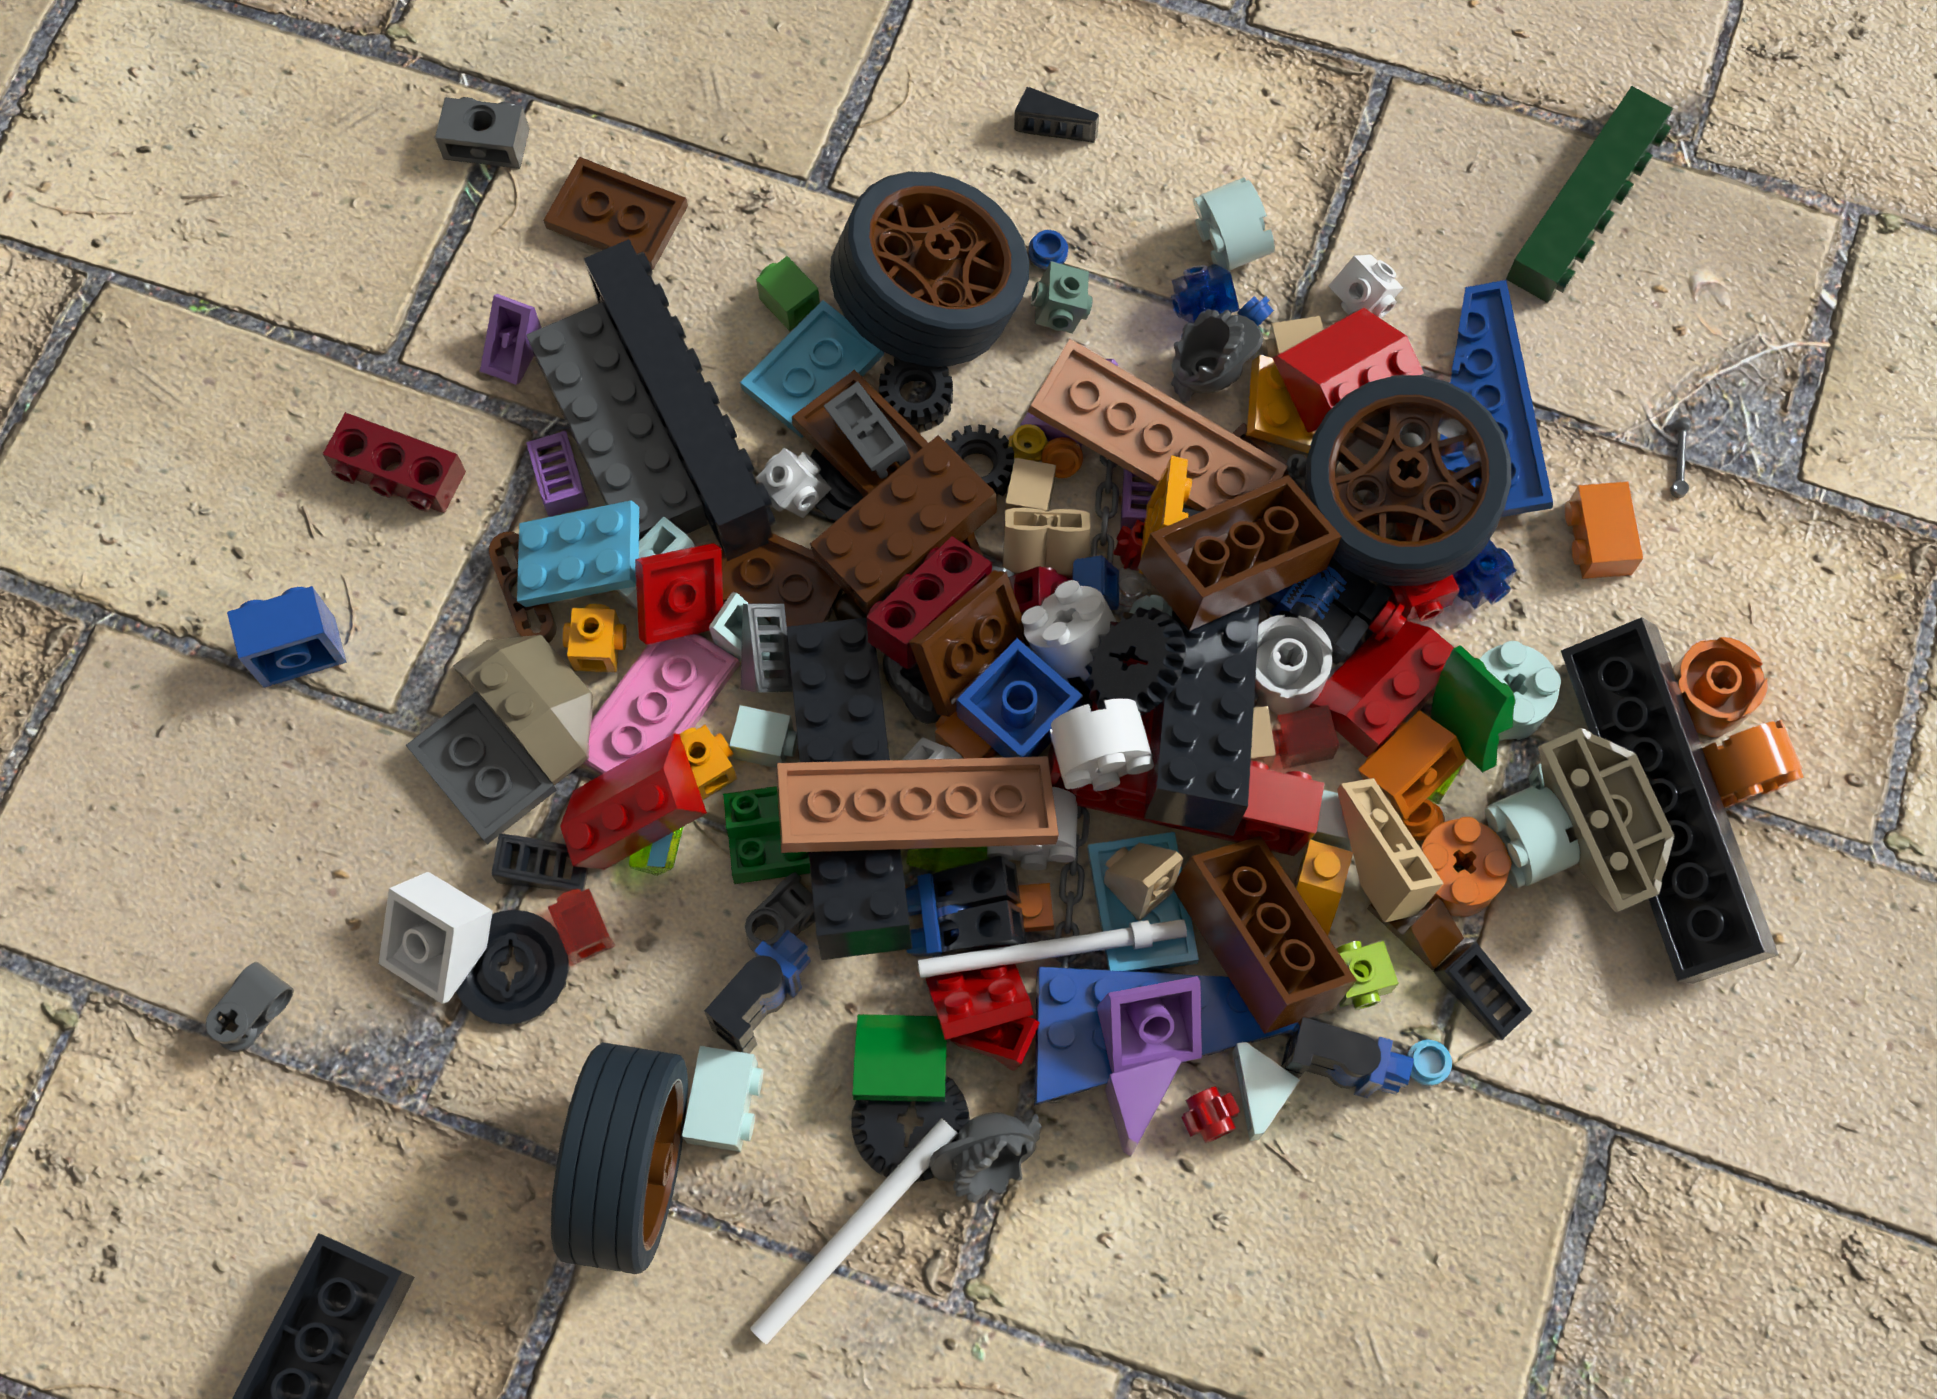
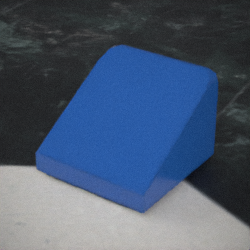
M1102 555L1074 560L1073 580L1077 581L1080 586H1088L1100 591L1110 610H1117L1119 606V570Z

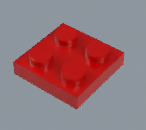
M711 543L635 559L639 639L643 643L648 645L710 631V624L723 607L722 553L719 546Z
M1015 964L926 978L929 995L945 1040L1033 1015L1030 998Z

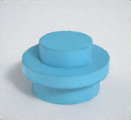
M1421 1040L1415 1043L1406 1055L1414 1058L1411 1077L1422 1085H1437L1443 1082L1451 1072V1055L1447 1048L1437 1041Z

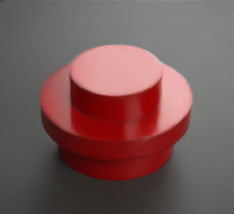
M1389 600L1386 601L1368 627L1375 633L1374 638L1380 641L1385 635L1392 639L1398 633L1407 619L1401 615L1405 606L1401 603L1395 605Z

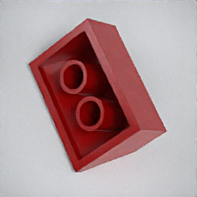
M1365 308L1353 312L1272 357L1307 433L1317 430L1327 412L1345 395L1366 383L1395 375H1421L1424 373L1407 335Z
M1406 620L1392 639L1385 635L1378 641L1374 638L1375 633H1373L1326 681L1320 695L1309 705L1315 713L1366 758L1381 748L1395 734L1399 726L1408 722L1435 693L1440 674L1454 647L1430 627Z
M674 733L573 790L560 824L573 866L605 870L707 814L680 734Z

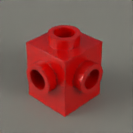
M1453 575L1443 580L1419 586L1388 585L1387 587L1393 591L1389 601L1395 605L1401 603L1405 606L1401 615L1407 618L1406 620L1408 621L1419 617L1420 621H1426L1438 616L1443 612V608L1452 605L1460 590Z

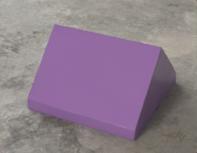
M1198 976L1110 992L1098 1004L1097 1011L1112 1073L1170 1057H1175L1181 1062L1202 1058L1201 991Z
M1170 1057L1109 1075L1105 1092L1122 1150L1127 1155L1132 1156L1181 1064L1179 1059Z

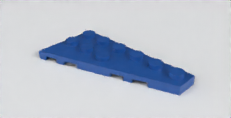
M1507 280L1465 287L1450 383L1470 393L1491 413L1504 434L1511 457V486L1501 517L1552 509L1553 498ZM1441 434L1440 440L1448 439L1446 436ZM1462 451L1441 456L1446 468L1456 473L1470 465ZM1474 479L1470 480L1469 482L1475 487ZM1434 510L1435 513L1440 514L1439 510Z
M1039 967L1036 979V1020L1040 1024L1035 1035L1034 1106L1049 1102L1052 1099L1070 1094L1074 1095L1107 1084L1112 1071L1097 1006L1107 993L1198 976L1201 991L1202 1056L1223 1052L1226 1049L1235 1047L1237 1043H1254L1289 1033L1297 1023L1264 1034L1229 977Z

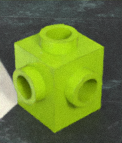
M1354 941L1336 948L1357 980L1339 1002L1340 1008L1351 1004L1354 1005L1355 1010L1374 1006L1381 1002L1379 996L1392 993L1399 984L1384 941L1363 947L1360 941Z

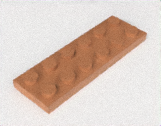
M1070 338L1027 411L1155 487L1171 455L1187 459L1186 477L1192 479V487L1186 505L1196 511L1202 512L1282 478L1288 467Z
M1048 757L777 763L776 777L782 853L1056 844L1059 833Z

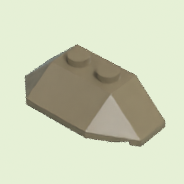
M542 635L486 640L453 665L457 673L479 695L553 785H556L589 759L590 746L588 743L591 731L593 694Z
M1583 728L1539 745L1544 788H1549L1556 795L1571 820L1573 827L1565 831L1570 843L1578 840L1580 848L1578 864L1583 875L1615 913L1658 895L1673 844L1674 834L1637 755L1617 744L1593 735L1592 732Z

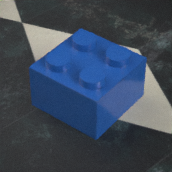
M313 586L290 588L284 591L281 596L268 600H250L243 603L240 608L227 612L238 659L264 688L347 663L336 619Z
M1017 638L956 699L957 717L1003 758L1038 757L1052 742L1050 732L1052 721L1060 715L1080 707L1083 695Z

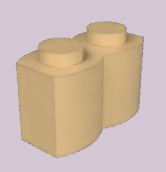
M1012 508L1005 510L1003 568L1018 574L1037 566L1054 568L1058 574L1071 577L1073 576L1074 560L1089 556L1090 513L1074 509H1057L1048 512L1036 508Z

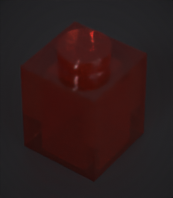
M1329 705L1278 715L1273 726L1272 734L1276 756H1280L1283 769L1333 759L1340 746Z
M590 889L567 891L556 899L557 903L548 906L567 955L574 964L616 946L599 905Z

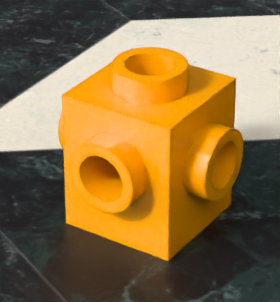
M588 604L585 608H572L571 622H565L563 626V646L568 648L567 657L574 671L617 672L619 650H625L627 628L625 624L620 623L615 609H610L602 604Z
M706 724L698 729L693 727L680 733L702 800L737 779L733 765L728 759L734 754L721 733L713 736Z

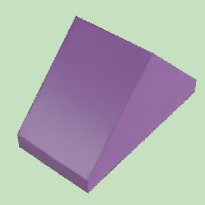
M499 294L493 296L480 372L515 385L521 382L534 357L526 335L542 328L534 307Z

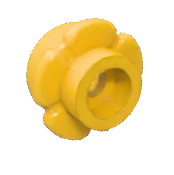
M1032 424L1018 427L1008 439L1009 447H1013L1014 459L1020 458L1036 462L1042 460V450L1048 443L1044 432ZM1025 443L1031 444L1032 447H1031V448H1026V447L1024 446V444H1025Z

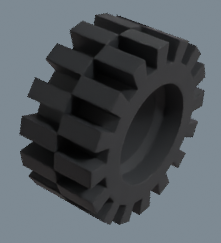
M894 357V366L888 362L884 366V374H880L879 394L917 432L918 425L921 424L924 425L925 431L932 429V421L940 425L944 421L943 414L948 416L951 411V403L953 404L952 376H949L947 366H923L905 362ZM922 381L931 387L932 393L927 400L912 403L902 398L900 390L908 382Z
M978 424V432H972L971 425L964 426V434L962 435L958 429L952 433V441L946 439L945 442L963 460L971 454L988 456L993 463V468L988 475L981 478L995 492L996 501L998 493L1003 497L1007 493V485L1010 483L1015 460L1013 447H1009L1007 437L1004 435L1002 438H999V430L992 428L990 434L986 433V425Z

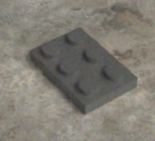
M476 692L406 744L415 758L487 845L557 791L551 781Z

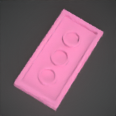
M699 634L648 644L592 719L588 743L590 746L589 759L583 764L602 775L674 733L680 734L689 728L695 727L740 666L739 659Z

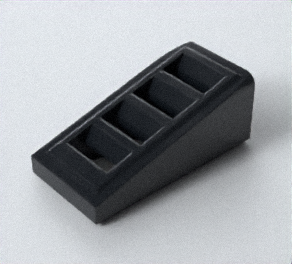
M1026 87L1015 109V131L1095 143L1098 137V113L1031 87Z
M499 834L492 867V877L500 884L584 893L589 868L573 866L571 880L564 879L567 857L570 858L566 844L517 835ZM513 851L519 852L516 870L510 869ZM531 853L538 854L534 873L527 872ZM549 855L556 856L553 876L546 875Z
M1477 942L1462 944L1433 971L1444 986L1497 1040H1503L1533 1012ZM1468 962L1472 967L1461 976L1458 971ZM1481 975L1485 981L1473 991L1470 985ZM1495 989L1499 994L1485 1006L1481 1000ZM1507 1002L1512 1008L1497 1020L1493 1014Z

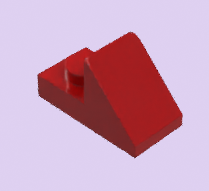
M1024 1017L954 1037L950 1041L960 1048L992 1057L1008 1069L1015 1071L1022 1064L1040 1022L1030 1017Z

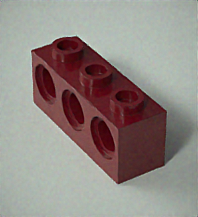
M346 412L322 454L332 469L331 473L336 478L349 484H354L355 481L367 484L372 491L383 497L399 496L406 499V502L412 507L424 512H429L431 508L445 514L466 473L458 454ZM360 448L363 449L360 454L348 457L352 451ZM400 462L396 469L385 471L390 464ZM438 476L434 483L422 485L427 478Z
M951 536L940 548L935 547L925 558L924 563L914 573L906 574L899 581L896 590L884 601H878L872 606L866 617L868 643L909 670L917 662L909 641L992 572V562Z

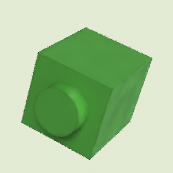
M788 256L778 263L769 264L756 279L759 299L789 331L793 330L820 303L818 287Z

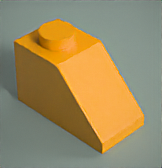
M1309 840L1302 855L1294 886L1328 936L1343 893L1353 852Z

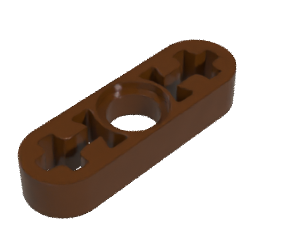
M515 532L500 533L490 542L489 556L515 628L520 637L542 635L550 643L556 635L557 626L549 603L525 607L517 602V598L511 595L513 585L518 582V568L511 570L510 564L504 556V548L512 546L515 550L514 556L518 564L519 534ZM534 608L539 621L542 623V631L539 633H533L530 628L531 622L526 610Z

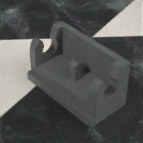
M856 382L823 405L871 471H875L879 478L884 479L888 476L886 469L892 463L897 462L899 466H902L911 458L905 442L859 382Z

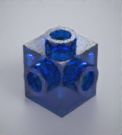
M1216 263L1210 266H1193L1183 272L1184 276L1171 280L1175 293L1171 295L1173 309L1179 318L1184 319L1188 323H1194L1199 314L1207 309L1216 310L1219 314L1226 310H1229L1230 313L1240 310L1231 272Z
M1489 540L1484 550L1466 567L1452 574L1460 589L1457 596L1463 601H1468L1474 609H1477L1487 601L1494 605L1511 591L1512 588L1509 584L1517 570L1514 568L1510 555L1504 549L1497 548Z

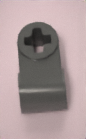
M794 872L782 880L771 895L746 918V936L748 945L753 952L763 941L754 935L756 929L761 925L770 924L778 929L777 934L773 938L764 940L772 947L786 930L797 936L815 922L813 894L800 883L802 877L798 873Z
M254 962L239 974L233 986L209 1012L205 1025L207 1033L212 1039L219 1042L224 1049L231 1052H241L248 1049L270 1022L286 1008L293 996V988L260 963ZM231 1022L239 1026L233 1033L226 1029Z

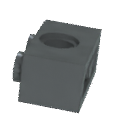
M445 97L435 139L444 160L520 169L530 128L523 106H516L510 102H481L469 97H462L460 99Z

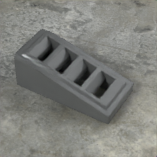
M743 603L741 690L758 693L792 692L785 607L782 603ZM757 617H771V625H758ZM759 635H770V642L760 643ZM761 652H770L769 660H762ZM763 670H769V678H764Z

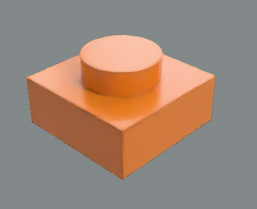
M1050 883L1019 885L1021 903L1015 905L1022 908L1025 932L1054 930Z

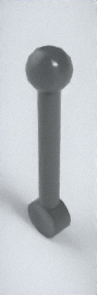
M1686 417L1678 418L1674 425L1678 431L1676 481L1671 486L1670 491L1676 498H1683L1689 491V485L1684 479L1687 432L1691 428V421Z

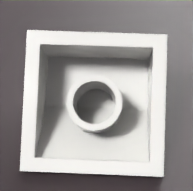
M429 872L393 886L388 891L378 964L441 1004H444L452 998L487 949L493 910Z

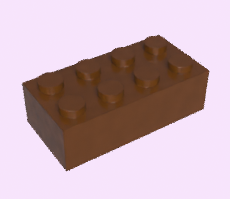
M937 435L812 541L810 546L816 563L868 615L875 603L884 601L896 590L899 581L906 574L914 573L924 563L925 558L935 547L940 548L951 536L963 542L997 512L996 494Z
M1287 475L1150 533L1138 568L1188 630L1191 631L1326 570L1342 536L1292 478Z
M1262 836L1190 857L1177 877L1173 890L1264 1034L1297 1023L1302 1017L1311 1018L1333 1010L1357 980Z

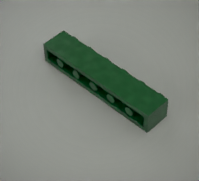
M1633 86L1630 87L1514 259L1506 278L1507 281L1546 303L1550 301L1556 290L1564 293L1576 271L1571 269L1576 260L1582 264L1584 263L1596 243L1591 240V237L1595 231L1600 234L1604 233L1615 214L1610 210L1615 202L1620 205L1624 203L1634 186V183L1629 180L1633 174L1641 177L1653 157L1652 154L1648 153L1653 145L1660 148L1668 136L1672 126L1666 123L1674 108Z

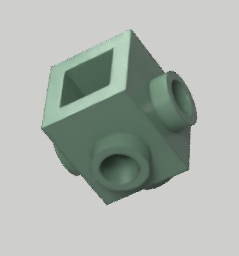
M1051 261L1032 291L1031 305L1036 307L1035 324L1073 334L1081 319L1086 320L1092 308L1093 298L1088 295L1089 271Z

